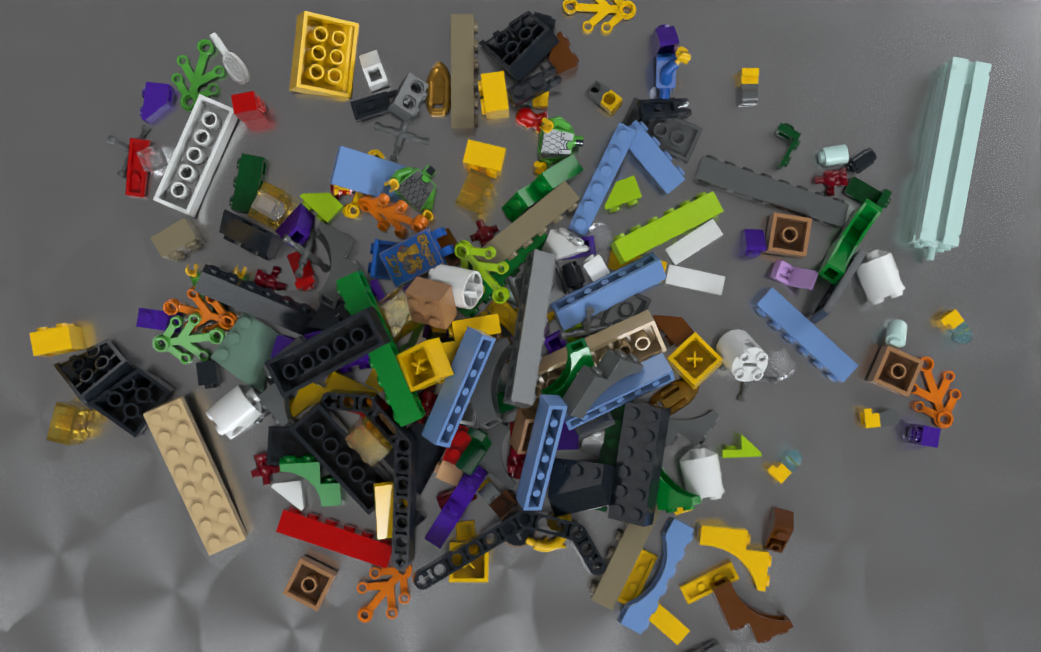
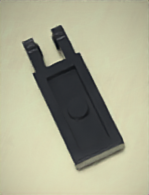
M554 66L546 68L542 72L506 89L514 106L518 107L550 91L549 89L561 83L560 75L550 78L547 82L545 81V79L556 73V68Z
M397 90L384 91L350 102L356 122L390 112L387 109L390 104L389 98H393Z
M687 98L638 100L637 103L641 120L685 118L692 115L691 109L683 108L689 104Z

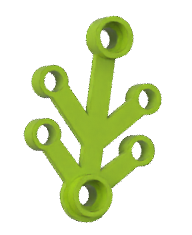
M466 240L459 241L455 246L454 252L461 259V268L469 269L470 262L473 270L478 271L492 288L493 300L498 304L506 302L510 296L509 290L505 287H500L488 271H494L502 275L509 270L508 263L505 261H501L498 264L479 261L474 255L492 259L496 256V249L492 246L485 249L473 247Z

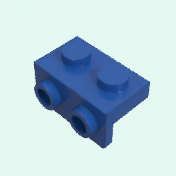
M375 239V242L371 243L370 254H373L372 262L368 264V273H371V278L391 280L379 253L399 242Z

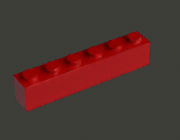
M294 506L283 509L276 532L386 569L389 566L392 557V539L378 540L372 532L365 530L359 532L355 530L356 527L348 524L341 526L337 524L336 520L330 518L323 520L319 518L318 514L312 512L305 514Z

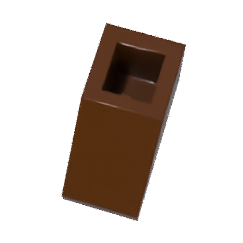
M560 31L556 35L560 42L551 50L548 63L550 67L554 66L556 68L555 76L560 75V77H563L577 70L579 60L576 53H572L569 48L571 44L566 35L563 36Z
M447 228L445 229L447 234L438 238L437 241L441 249L452 244L455 249L458 242L450 229ZM455 252L444 257L449 266L458 267L461 265V259L455 255Z
M652 316L658 330L665 335L663 339L669 346H679L694 333L682 317Z
M774 508L768 522L763 549L779 553L783 552L794 531L793 511Z

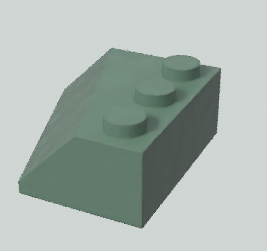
M243 312L211 358L238 379L262 393L267 377L263 368L264 362L272 359L271 354L275 340L280 333L260 318Z

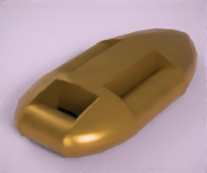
M438 61L431 68L426 81L429 85L426 90L428 93L426 107L432 116L446 115L451 107V75L445 64ZM435 105H443V108H435Z
M684 379L674 381L657 392L651 398L649 404L658 406L657 402L661 401L664 407L671 408V416L692 402L698 393L700 385L694 390Z

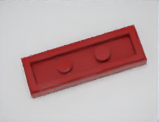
M130 138L125 195L146 197L151 140Z

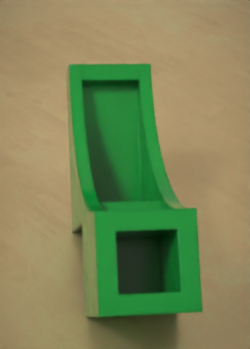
M584 338L566 344L567 361L565 368L557 380L541 390L542 394L559 395L563 398L583 365L588 367L595 366Z
M306 454L303 457L287 455L280 458V472L294 473L307 479L317 490L321 506L341 505L340 484L332 475L320 478V462L312 454Z

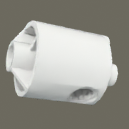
M882 250L868 252L856 270L860 284L866 293L867 302L876 305L883 302L884 297L891 296V298L903 295L902 290L905 287L900 280L899 271L892 253Z
M440 264L435 269H430L428 273L429 280L452 286L456 307L472 309L482 297V277L478 271Z
M740 329L731 330L719 339L716 353L723 359L722 363L735 379L748 382L758 381L763 377V372L768 365V355L746 331Z
M238 384L205 413L210 420H214L217 424L215 429L219 434H226L228 438L232 439L262 416L264 410L259 402L258 396L260 394L257 390Z
M706 448L689 450L679 460L686 491L700 495L701 502L703 498L710 497V500L722 498V493L725 490L722 484L718 454Z

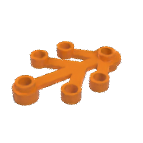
M381 193L375 198L370 195H364L358 200L360 209L371 213L378 221L377 227L381 231H387L391 223L395 228L394 234L399 238H404L407 229L397 220L411 225L412 229L418 233L426 229L429 224L427 218L422 215H416L413 219L400 214L404 213L408 207L407 203L403 200H398L396 203L387 206L390 198L385 193Z
M196 286L190 287L187 291V296L199 308L180 304L175 298H170L163 304V310L168 315H175L178 311L190 315L196 312L201 315V322L195 325L191 333L198 326L209 320L218 322L213 325H205L202 333H207L206 329L211 331L216 327L229 330L238 320L235 313L226 311L219 301L206 296V301L212 304L218 313L212 312L200 297V293L195 292L196 295L192 294L191 291H194Z
M920 357V360L927 363L926 367H922L920 371L924 374L929 392L920 388L915 383V390L910 394H916L934 403L936 411L926 407L922 401L913 402L912 409L915 412H922L932 417L937 427L948 428L953 423L954 418L951 412L957 400L961 398V391L958 389L949 390V400L945 407L943 406L942 399L950 383L955 379V374L952 371H944L941 375L942 382L937 389L931 371L934 368L933 359L930 357ZM947 373H950L951 378L949 380L946 379ZM953 391L957 392L956 398L952 397ZM917 403L921 404L920 410L916 409ZM942 415L945 416L944 422L940 421V417Z
M411 564L406 568V573L404 574L400 573L395 567H387L386 569L374 566L370 569L369 575L372 579H377L380 575L393 576L389 581L370 583L361 581L358 583L356 589L360 594H364L367 591L380 590L368 606H362L359 609L357 617L361 622L366 623L372 619L374 609L386 595L388 602L386 616L389 619L397 617L398 609L396 608L394 586L400 580L401 593L399 595V602L407 604L411 599L408 593L407 578L412 574ZM372 570H378L379 574L374 576ZM361 584H364L366 586V590H360L359 586ZM404 594L407 595L408 600L403 601L401 599V596ZM393 609L396 614L391 616L389 610ZM362 612H367L368 617L363 618L361 615Z

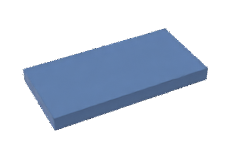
M338 146L329 184L372 197L385 193L390 198L389 202L396 203L398 200L403 199L394 191L389 192L391 190L390 184L385 186L384 182L390 180L396 170L407 166L344 146Z

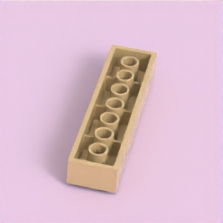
M649 310L584 338L596 367L608 349L614 351L619 349L626 354L632 353L639 358L638 361L640 363L648 360L653 355L667 351ZM566 347L542 357V362L538 369L539 381L535 389L536 400L533 406L523 409H537L540 395L542 394L541 390L551 385L561 375L567 361Z
M182 395L146 411L143 416L208 555H213L246 540L247 532L184 396Z

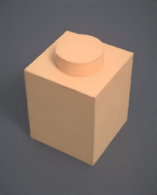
M442 460V463L438 461L434 470L437 473L435 478L456 487L463 474V471L456 468L454 464Z

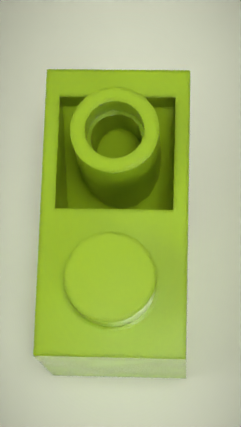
M634 175L616 181L603 208L604 212L614 213L621 210L620 207L627 204L628 207L639 203L638 200L642 198Z
M303 193L300 195L304 200L302 204L309 211L314 209L317 212L316 217L323 223L327 222L331 225L342 213L344 206L330 193Z

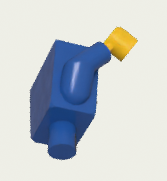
M683 46L679 47L675 53H656L655 86L659 88V98H671V88H675L676 70L680 67L679 63L682 62L686 65L691 59L688 49Z

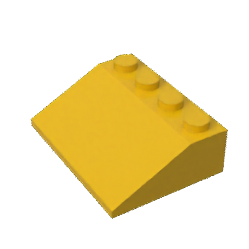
M303 11L297 15L289 90L304 94L350 99L359 23Z

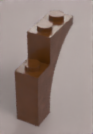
M727 576L709 584L725 622L731 631L740 630L748 624L754 639L759 644L770 641L772 637L778 634H786L789 629L793 628L791 620L786 615L765 614L746 605L737 596Z

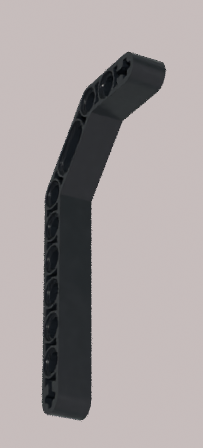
M342 389L326 392L321 397V404L325 409L363 412L394 448L392 564L397 570H404L415 559L417 438L406 425L400 427V424L396 423L393 417L394 411L377 393ZM349 397L353 399V405L349 403ZM367 398L371 399L372 406L368 405ZM380 413H383L396 428V433H393L381 420ZM403 440L409 443V448L404 446ZM403 459L408 462L409 467L404 466ZM402 479L407 480L408 487L403 484ZM402 498L407 500L408 506L403 504ZM401 517L407 520V525L402 522ZM401 536L407 540V543L402 542Z
M518 509L414 572L412 581L418 589L425 590L526 528L569 539L587 572L601 575L605 571L606 565L583 525L530 510ZM522 513L528 515V520L525 523H521L519 520ZM541 518L559 521L561 523V530L552 532L541 529L538 526V521ZM506 523L511 524L509 533H504L502 530L503 525ZM574 527H578L580 530L579 535L576 537L572 535ZM489 533H493L495 536L492 543H487L485 540ZM476 543L478 546L477 552L470 554L469 546ZM584 544H588L589 550L587 553L583 554L581 550L582 546ZM454 554H460L461 560L457 564H453L451 561ZM592 560L598 563L596 564V569L592 568L594 566ZM438 564L444 566L441 574H435L434 568ZM427 570H430V573L434 576L433 579L428 576ZM420 575H422L423 577H426V578L424 579V581H425L424 584H422L421 582H418Z

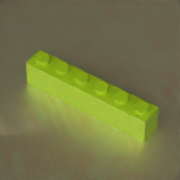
M704 191L695 196L696 200L692 202L686 200L679 204L681 208L677 210L671 208L663 212V217L658 219L655 216L646 221L647 225L641 227L639 224L630 229L631 233L626 236L624 233H621L614 237L615 241L610 246L620 265L724 212L714 191L708 194Z

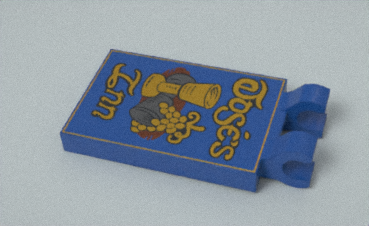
M440 227L433 232L430 228H426L379 253L395 288L414 280L416 277L422 276L440 264L447 263L444 257L454 253V246L452 244L441 249L437 239L447 234L444 227Z

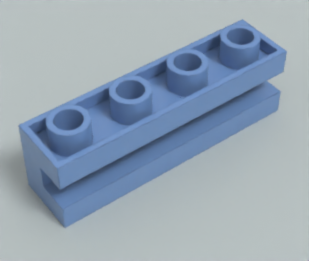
M635 120L629 127L638 131L629 150L665 194H669L685 180L683 177L685 173L678 165L675 167L672 164L671 160L673 158L666 150L662 152L658 147L661 145L654 136L650 137L648 135L646 125L642 121L638 123Z

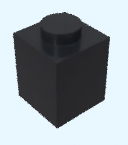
M215 360L196 363L198 386L205 385V389L217 388V384L222 383L219 363Z

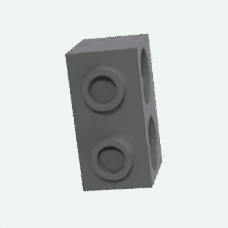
M409 72L403 78L387 109L405 121H408L411 117L415 118L420 110L418 107L419 103L423 102L428 95L426 90L429 85Z

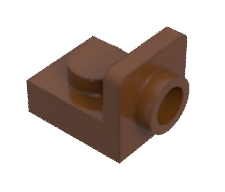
M504 488L502 493L489 506L501 519L518 503L516 502L514 492L511 489L507 491Z

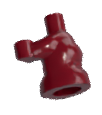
M846 167L833 170L827 169L822 176L814 177L815 184H825L828 197L835 196L834 186H848Z
M483 219L476 221L478 230L470 235L472 242L479 240L481 248L495 237L494 233L499 231L496 224L485 226Z
M273 266L270 275L264 273L261 269H257L254 282L258 286L270 288L274 291L277 289L285 291L286 284L279 282L277 278L280 267Z
M425 390L421 391L420 401L426 415L416 420V422L424 424L426 416H429L438 397L437 394Z
M510 445V453L506 465L509 477L515 478L517 469L524 465L526 454H517L512 445Z
M267 452L253 455L256 468L251 470L252 478L261 477L263 485L271 484L270 476L273 473L280 472V465H267Z

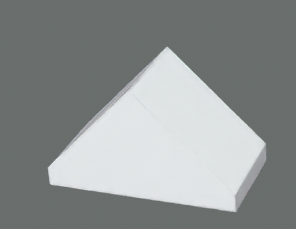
M304 479L276 482L271 486L299 510L302 511L307 507Z

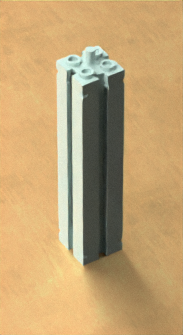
M952 57L948 60V63L945 62L940 66V77L936 87L910 228L911 234L908 239V243L914 244V248L925 249L928 247L926 260L934 261L935 252L944 253V250L951 251V248L959 246V235L961 234L990 77L989 72L992 66L990 63L970 62L969 59Z

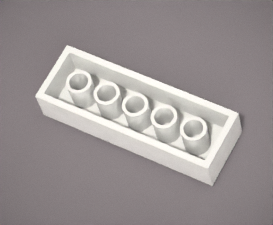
M199 94L153 198L154 201L193 218L195 217L238 120L233 108Z

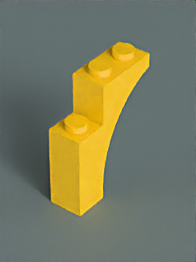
M498 313L452 321L448 327L449 337H453V341L441 342L450 366L467 327L481 330L488 335L501 333ZM445 379L442 380V381H440V382H437V383H438V384L444 383Z
M335 371L327 376L325 381L326 387L314 382L298 390L295 399L292 398L290 400L289 406L292 416L298 417L307 408L320 401L324 393L331 390L342 389L377 393V390ZM349 397V398H348L349 402H353V403H354L353 399H352L351 397ZM367 398V403L369 406H371L372 401L371 399Z
M699 523L697 543L699 545L717 547L736 556L747 568L754 588L757 591H766V586H769L770 576L767 575L768 567H771L772 557L767 550L746 548L750 544L748 530L739 527Z

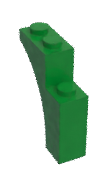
M572 154L542 172L532 183L518 190L501 209L504 211L505 216L513 223L564 181L568 183L575 179L584 169Z
M867 198L845 222L840 236L829 247L818 275L832 284H835L843 276L857 247L881 214L883 208Z
M662 466L656 501L658 510H665L666 513L676 512L677 508L683 507V511L695 509V505L701 504L700 495L690 493L678 486L668 476Z

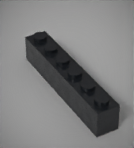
M205 264L194 289L197 293L303 336L315 312V309L306 303L296 302L293 298L277 294L270 288H263L253 281L243 280L234 273L220 270L215 265Z

